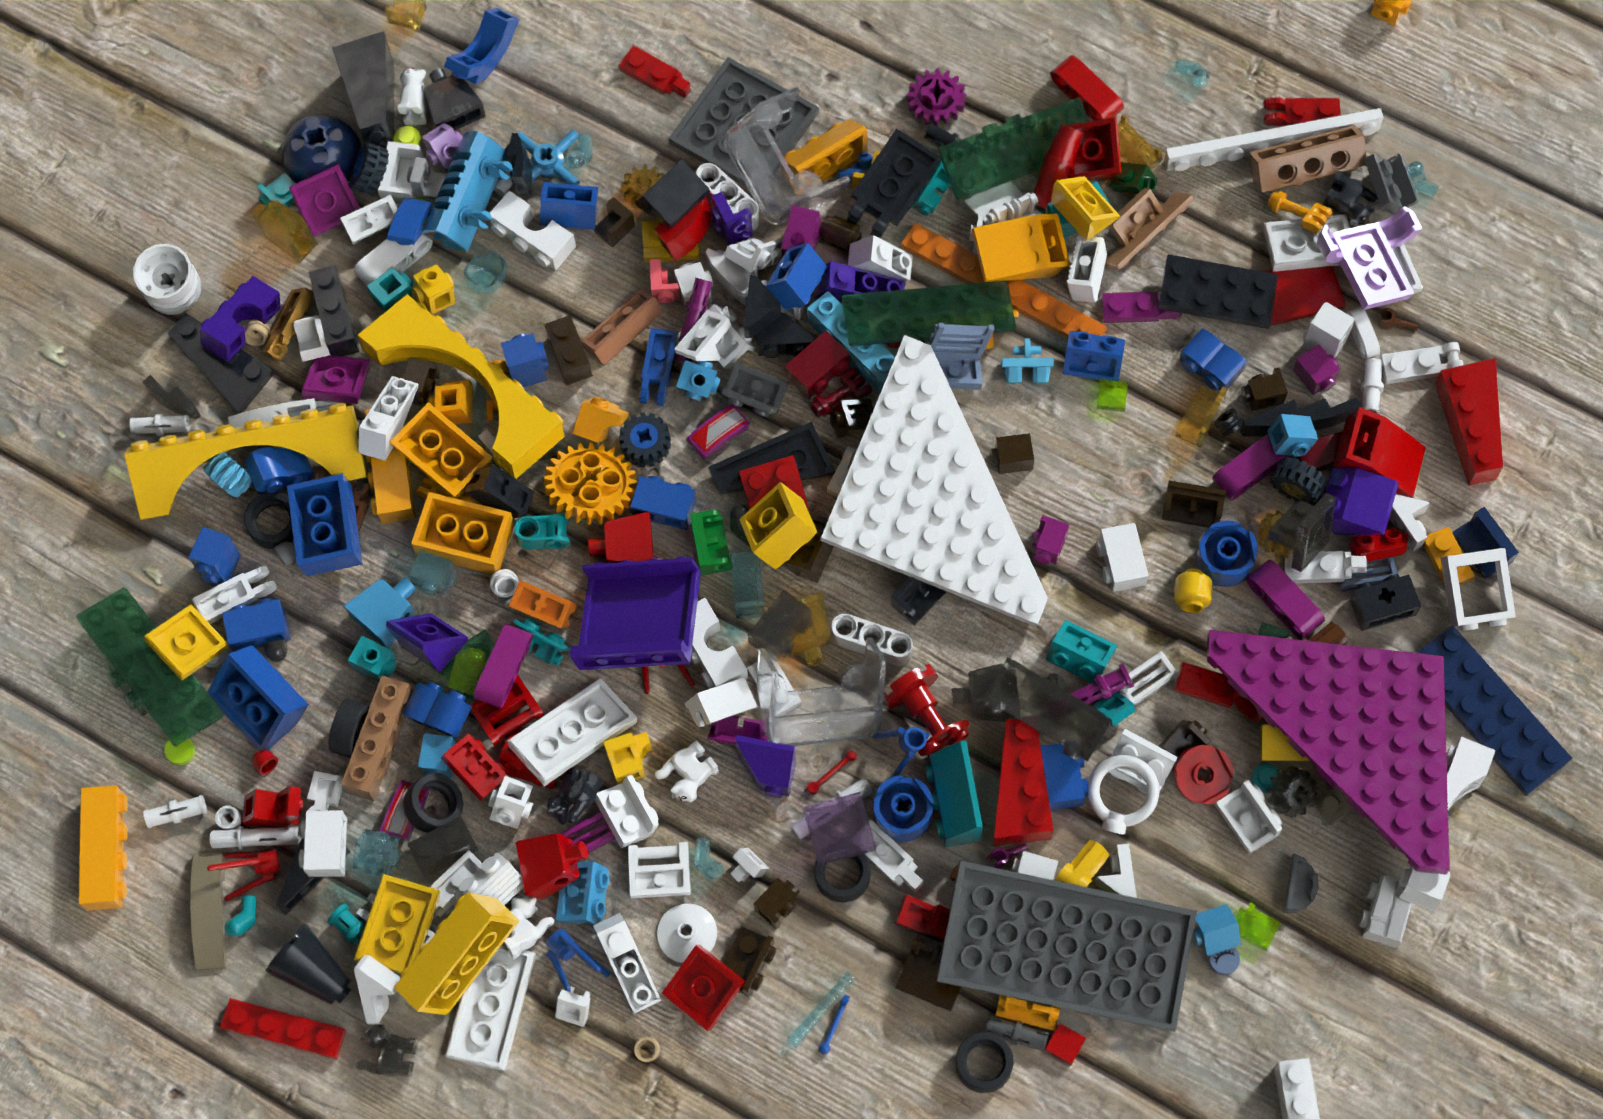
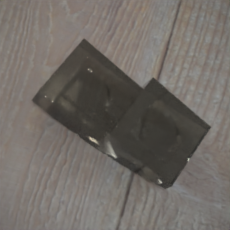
M151 375L142 381L148 393L171 411L180 415H188L189 418L198 419L201 416L193 402L178 387L167 393Z

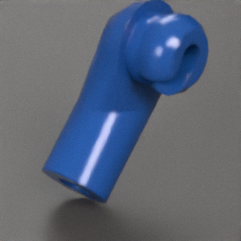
M861 153L858 156V162L853 168L838 169L839 183L852 182L853 172L866 174L872 164L871 154Z

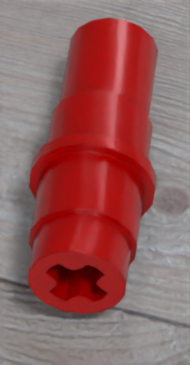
M1060 124L1048 152H1044L1043 155L1045 160L1033 191L1038 198L1036 205L1047 209L1048 203L1051 202L1054 183L1057 180L1066 179L1071 167L1074 168L1075 163L1073 161L1080 147L1079 143L1084 132Z

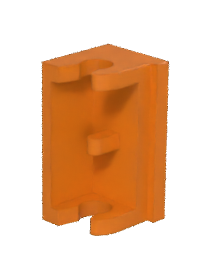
M520 580L509 607L562 629V627L567 628L569 626V616L571 613L574 614L578 605Z

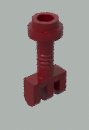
M853 368L841 376L840 382L843 385L841 388L825 398L820 395L815 396L813 402L810 403V408L816 417H826L831 413L830 407L843 400V398L851 395L854 399H862L869 395L873 389L870 385L859 389L866 383V380L861 376L852 381L859 375L858 370Z

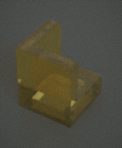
M395 0L393 6H386L385 14L389 24L419 30L427 6L425 0Z

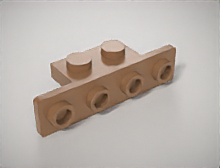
M1144 188L1118 212L1120 217L1108 226L1118 241L1119 246L1106 257L1104 267L1115 270L1126 267L1131 262V258L1139 251L1145 249L1149 245V241L1158 233L1164 231L1173 218L1187 209V205L1193 200L1192 195L1175 192L1160 205L1151 189Z

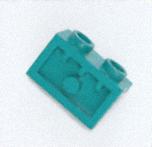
M1065 620L1051 643L1046 660L1093 683L1097 675H1103L1118 645Z

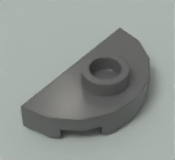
M1294 853L1291 857L1283 913H1297L1306 909L1314 901L1319 889L1318 875L1304 857Z

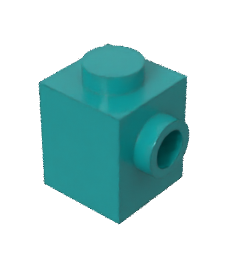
M361 636L347 660L353 670L378 682L381 676L391 677L397 666V658L391 649L364 636Z

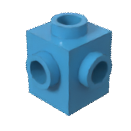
M684 360L676 387L686 390L685 396L701 401L702 396L708 398L710 393H716L720 378L716 377L717 371L712 369L713 363L707 361H696V363ZM703 375L704 382L696 385L694 383L695 376Z

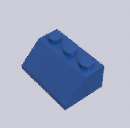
M253 645L229 653L206 692V695L259 751L262 749L269 750L294 728L309 705Z

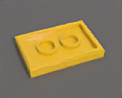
M383 874L354 961L359 963L363 956L370 955L392 972L401 975L407 967L412 965L418 957L420 948L425 943L441 891Z

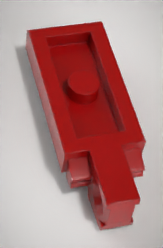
M634 45L618 65L621 72L662 95H665V93L670 95L671 92H674L686 98L691 91L690 82L682 78L683 74Z

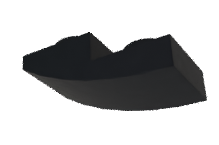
M512 133L510 143L507 144L505 150L506 158L512 165L510 178L515 183L520 194L530 193L532 186L530 158L518 133Z

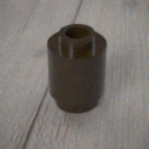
M827 215L819 229V235L824 237V241L847 251L850 250L851 243L857 242L862 238L859 225L836 215L833 217Z

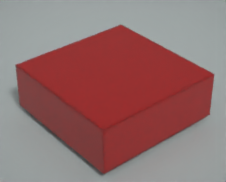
M1059 1023L1045 1048V1052L1072 1066L1086 1037Z

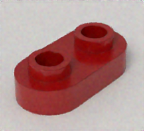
M1395 528L1385 530L1384 535H1358L1350 542L1351 556H1366L1367 562L1400 556L1408 549L1407 534Z

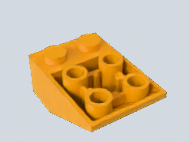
M1058 213L1031 215L972 228L984 282L1050 278L1071 266Z

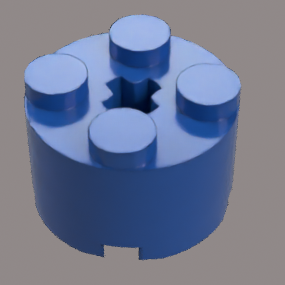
M1235 521L1214 523L1201 537L1196 552V565L1198 569L1202 570L1204 574L1212 579V585L1221 587L1238 585L1246 580L1254 566L1258 553L1256 538L1250 530H1246Z
M894 776L884 781L879 786L873 801V818L878 827L896 843L916 840L928 830L933 815V798L928 787L916 778ZM898 806L908 807V812H898Z

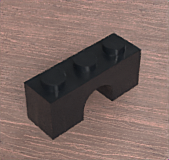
M336 265L310 271L309 276L326 345L330 354L333 356H346L360 352L354 327L348 313L347 299L342 280Z

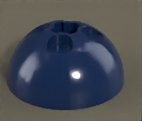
M327 114L307 116L295 123L284 138L282 163L285 172L297 184L339 164L346 181H348L351 176L350 171L353 167V161H355L356 154L362 146L361 141L354 129L338 117Z

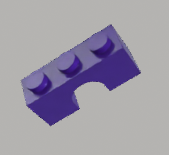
M252 276L246 283H242L237 288L236 293L228 301L225 300L221 303L218 311L211 318L203 321L200 326L201 346L229 362L246 344L244 327L238 323L243 320H258L266 324L281 309L280 292Z

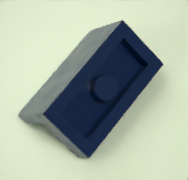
M1485 507L1476 511L1469 522L1453 531L1457 543L1465 554L1505 548L1508 565L1513 563L1519 554L1518 550ZM1495 561L1474 564L1485 579L1497 573Z

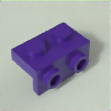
M722 192L712 195L713 207L710 208L713 220H711L717 236L722 234L727 246L752 238V217L749 208L733 214Z

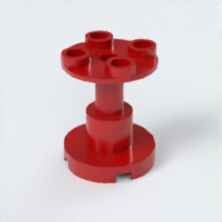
M926 664L924 666L927 670L920 672L918 668H915L895 680L890 685L892 692L887 695L884 691L882 698L889 708L904 704L914 719L920 717L932 737L926 741L925 746L918 753L920 756L927 755L930 759V754L944 749L945 746L952 742L956 744L969 736L967 728L970 723L968 720H961L946 726L935 709L938 701L929 689L937 680L938 674L932 665Z

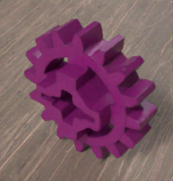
M936 68L935 74L932 75L928 70H925L924 78L917 75L915 83H910L909 92L907 93L909 111H915L916 120L923 117L924 125H927L929 121H934L936 126H938L939 121L949 125L950 117L957 120L958 112H964V103H966L965 85L959 84L958 76L951 79L950 71L948 70L944 75L940 74L938 68ZM936 92L938 93L939 97L938 103L935 102L936 98H934Z

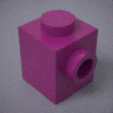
M1320 344L1298 357L1293 367L1295 374L1313 395L1321 390L1323 392L1330 390L1337 383L1336 379L1340 371L1337 360L1331 354L1328 355Z

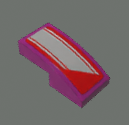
M731 404L700 425L687 437L686 441L705 460L724 449L727 441L748 430L751 423Z
M401 780L379 831L381 834L407 842L410 841L414 826L409 822L404 813L403 801L405 793L413 783ZM430 788L423 789L418 795L419 805L422 810L424 809Z

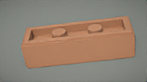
M639 289L581 341L582 345L597 361L605 365L663 313V309L655 297Z

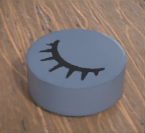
M1235 947L1209 955V966L1218 975H1230L1238 968L1240 955Z

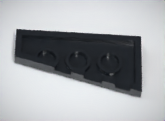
M812 422L708 467L719 494L743 491L738 471L794 455L801 480L835 474V470Z

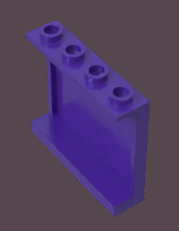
M679 556L675 559L662 560L652 558L648 561L624 560L620 563L596 562L592 565L582 566L583 571L588 577L579 646H571L570 658L579 670L690 664L701 571L692 557Z

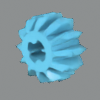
M225 452L208 459L203 467L206 475L233 497H239L242 493H245L252 482L249 472Z

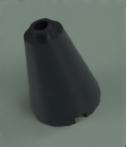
M304 923L294 933L295 938L284 944L265 971L269 975L330 1005L335 1001L340 1004L351 991L348 987L351 981L310 927Z

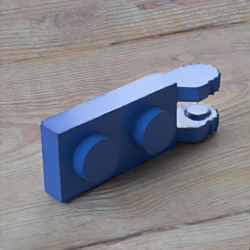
M655 328L650 329L641 376L640 403H647L650 395V384L659 385L656 397L657 405L664 406L667 386H670L675 360L674 349L678 344L679 332Z

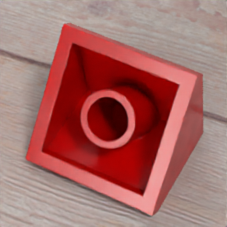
M1116 117L1067 125L1084 132L1079 143L1080 147L1073 161L1075 166L1074 168L1071 167L1068 179L1085 176L1089 181L1107 180L1122 173Z

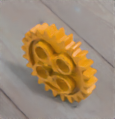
M593 442L589 443L588 448H584L581 443H578V450L567 446V454L558 451L557 459H550V467H546L544 476L545 496H549V505L556 504L557 513L565 510V519H569L572 515L576 516V523H579L582 518H586L588 525H591L592 519H597L600 525L603 523V517H607L610 521L614 520V512L622 516L624 508H630L637 486V480H635L636 472L631 470V462L624 463V454L615 456V448L610 449L608 452L604 451V444H601L598 449H594Z

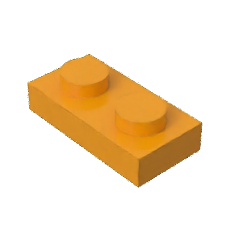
M1449 526L1426 535L1427 539L1423 544L1443 585L1444 578L1440 557L1463 554ZM1469 565L1457 567L1459 586L1474 579L1475 575Z

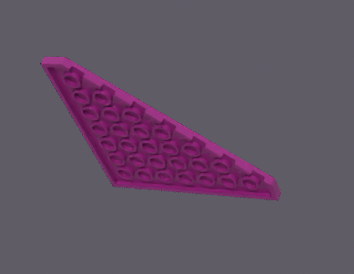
M1209 630L1207 635V662L1214 669L1218 668L1228 678L1227 682L1243 698L1247 697L1258 708L1257 712L1273 728L1276 726L1287 737L1286 741L1303 758L1306 756L1317 767L1316 771L1333 788L1336 786L1347 797L1346 801L1362 818L1367 817L1378 828L1376 832L1393 849L1397 848L1408 859L1407 863L1415 871L1447 875L1450 870L1444 656Z

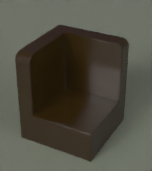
M614 197L606 204L608 214L596 225L594 230L612 248L635 227L634 214Z

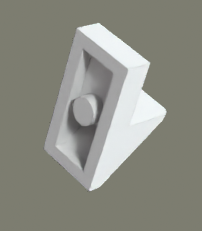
M707 310L675 347V353L695 361L721 360L715 345L732 326L729 318Z
M1395 495L1389 519L1396 529L1407 534L1408 547L1414 552L1420 549L1427 539L1425 527L1415 518L1423 515L1430 503Z
M1129 844L1117 845L1114 854L1110 855L1112 873L1117 872V875L1099 876L1096 878L1095 885L1102 891L1137 898Z
M365 955L354 968L366 1024H378L389 1007L387 995H393L397 992L394 987L400 979L397 974L373 957Z

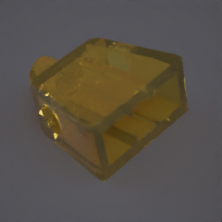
M272 200L267 206L259 204L255 207L253 217L266 238L299 264L318 245L303 217L276 200Z
M822 591L769 608L771 621L791 656L804 653L809 666L817 665L824 661L821 647L830 644V635Z

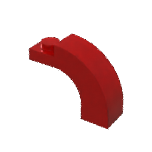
M707 197L702 199L673 228L664 223L654 228L663 248L675 262L693 250L703 239L709 228L711 207Z

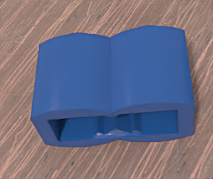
M1203 328L1180 354L1181 365L1187 372L1202 376L1204 383L1214 391L1219 390L1223 393L1245 370L1247 362L1238 352L1224 345L1215 335Z
M268 447L252 451L245 461V465L258 492L275 493L282 488H287V485L309 481L314 474L307 456L282 447Z
M430 681L427 682V685L417 683L402 715L423 726L457 738L472 706L464 702L466 697L453 690H450L449 694L443 693V687Z

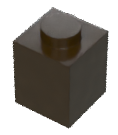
M1030 433L996 437L995 448H991V459L993 465H998L999 474L1033 470L1034 454Z

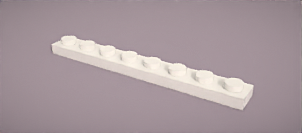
M1381 108L1168 148L1166 149L1164 164L1166 171H1184L1189 167L1197 165L1210 166L1223 160L1236 161L1244 156H1249V152L1353 125L1364 136H1368L1379 131L1384 117Z

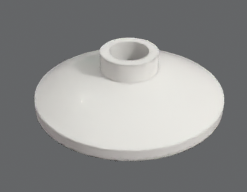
M677 905L668 910L661 918L657 929L658 943L666 956L676 962L683 963L697 944H700L709 952L712 951L717 940L716 923L711 914L698 905ZM685 926L692 928V933L688 936L681 934V929Z

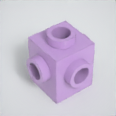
M443 123L421 138L428 148L425 153L434 166L437 164L443 169H449L462 136L458 131L455 133L452 127Z

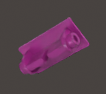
M734 715L710 724L712 727L707 739L714 740L723 745H736V735L769 741L770 725H766L765 721L744 718L743 727L738 726L739 716Z

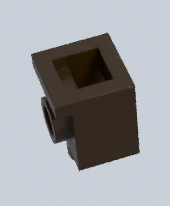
M409 358L403 379L418 383V389L412 404L422 405V403H426L428 395L433 394L436 383L435 379L440 377L436 363Z
M1280 367L1274 368L1272 375L1258 374L1248 380L1246 386L1241 387L1243 400L1245 403L1249 402L1251 411L1284 404L1288 394Z
M777 877L753 903L754 911L777 930L781 926L779 918L781 916L786 918L796 907L794 902L800 891L790 881L782 882Z

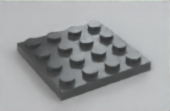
M727 57L669 137V144L703 163L716 165L728 177L761 195L781 167V159H783L786 153L794 149L819 114V107Z

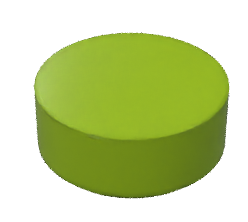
M184 735L171 737L164 747L166 758L176 766H184L190 763L196 752L193 742Z

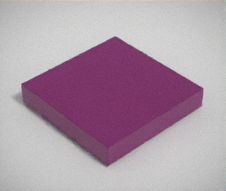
M339 164L288 187L312 238L342 225L341 217L360 209Z
M333 355L313 359L302 388V398L358 404L371 367L370 359Z

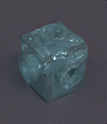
M365 829L355 843L352 868L368 872L373 876L388 875L393 867H398L402 851L398 850L399 838L391 836L386 832Z

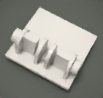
M1010 180L965 200V203L977 217L979 215L984 216L983 223L985 225L1041 214L1035 208V204L1038 203L1037 196L1034 193H1025L1023 195Z

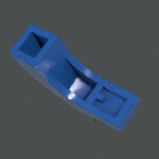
M499 8L485 10L478 32L471 44L463 52L448 56L444 67L451 70L455 77L466 79L475 85L482 82L492 73L506 53L520 19Z

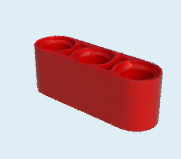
M1070 55L1050 72V77L1054 84L1093 121L1113 118L1124 109V104L1120 97L1076 56Z

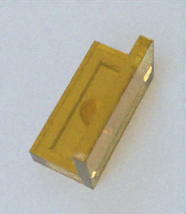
M1200 385L1175 436L1201 448L1225 401L1228 388L1222 387L1218 394Z

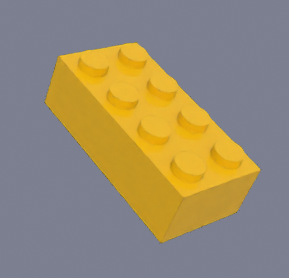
M467 892L457 900L455 909L449 917L438 925L436 934L432 939L420 948L418 957L412 965L401 973L400 980L394 989L417 1012L448 1015L520 920L497 898Z

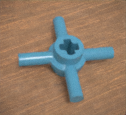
M572 129L555 146L550 143L537 145L523 132L518 133L525 149L532 154V182L539 175L545 178L557 175L566 184H580V181L563 167V153L580 138L575 130Z

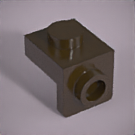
M1182 720L1159 747L1179 758L1186 749L1195 745H1208L1211 740L1205 735L1207 730L1195 720L1193 722Z

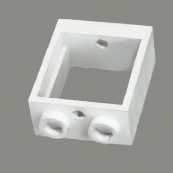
M1505 548L1440 557L1451 626H1460L1461 631L1479 629L1478 623L1489 621L1490 627L1506 625L1508 618L1516 617ZM1495 561L1503 612L1464 617L1457 567Z

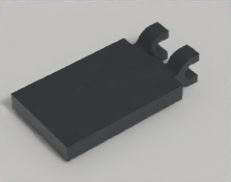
M896 128L853 191L851 198L856 200V203L849 211L847 220L858 224L866 211L877 218L870 235L881 239L890 222L898 227L943 158Z

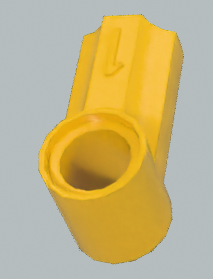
M1090 839L1071 864L1068 862L1054 880L1089 888L1093 882V877L1110 858V854L1101 844Z

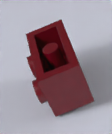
M824 331L785 365V377L809 400L815 394L820 395L828 387V382L835 376L840 377L849 368V352L827 331Z

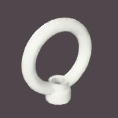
M1117 755L1101 762L1092 772L1088 783V798L1094 812L1104 820L1102 829L1125 834L1126 827L1141 823L1154 811L1159 799V784L1155 773L1144 761L1129 755ZM1118 767H1128L1136 770L1142 775L1147 785V797L1143 806L1136 812L1127 815L1110 811L1103 804L1100 797V784L1103 777L1109 771Z

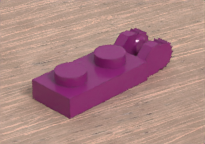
M1158 291L1102 293L1101 297L1103 323L1159 322V320L1179 318L1182 316V313L1158 309L1160 299Z

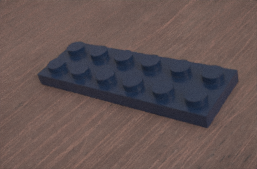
M1453 625L1417 652L1420 654L1444 656L1445 706L1479 744L1495 750L1493 760L1525 796L1571 761L1572 757Z

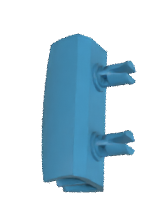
M478 131L464 133L423 228L424 233L434 232L433 239L441 240V246L461 252H468L478 227L482 229L489 227L482 221L492 220L491 214L485 210L498 179H508L509 176L504 172L512 171V165L506 161L504 148Z

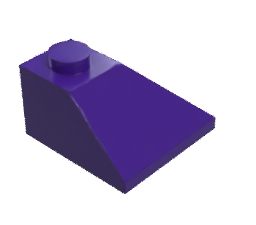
M736 735L735 742L738 758L761 791H765L764 794L770 797L781 798L782 795L789 796L796 767L795 746Z

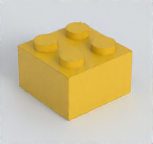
M781 482L739 519L752 552L775 570L788 561L798 549L808 543L817 533L804 500Z

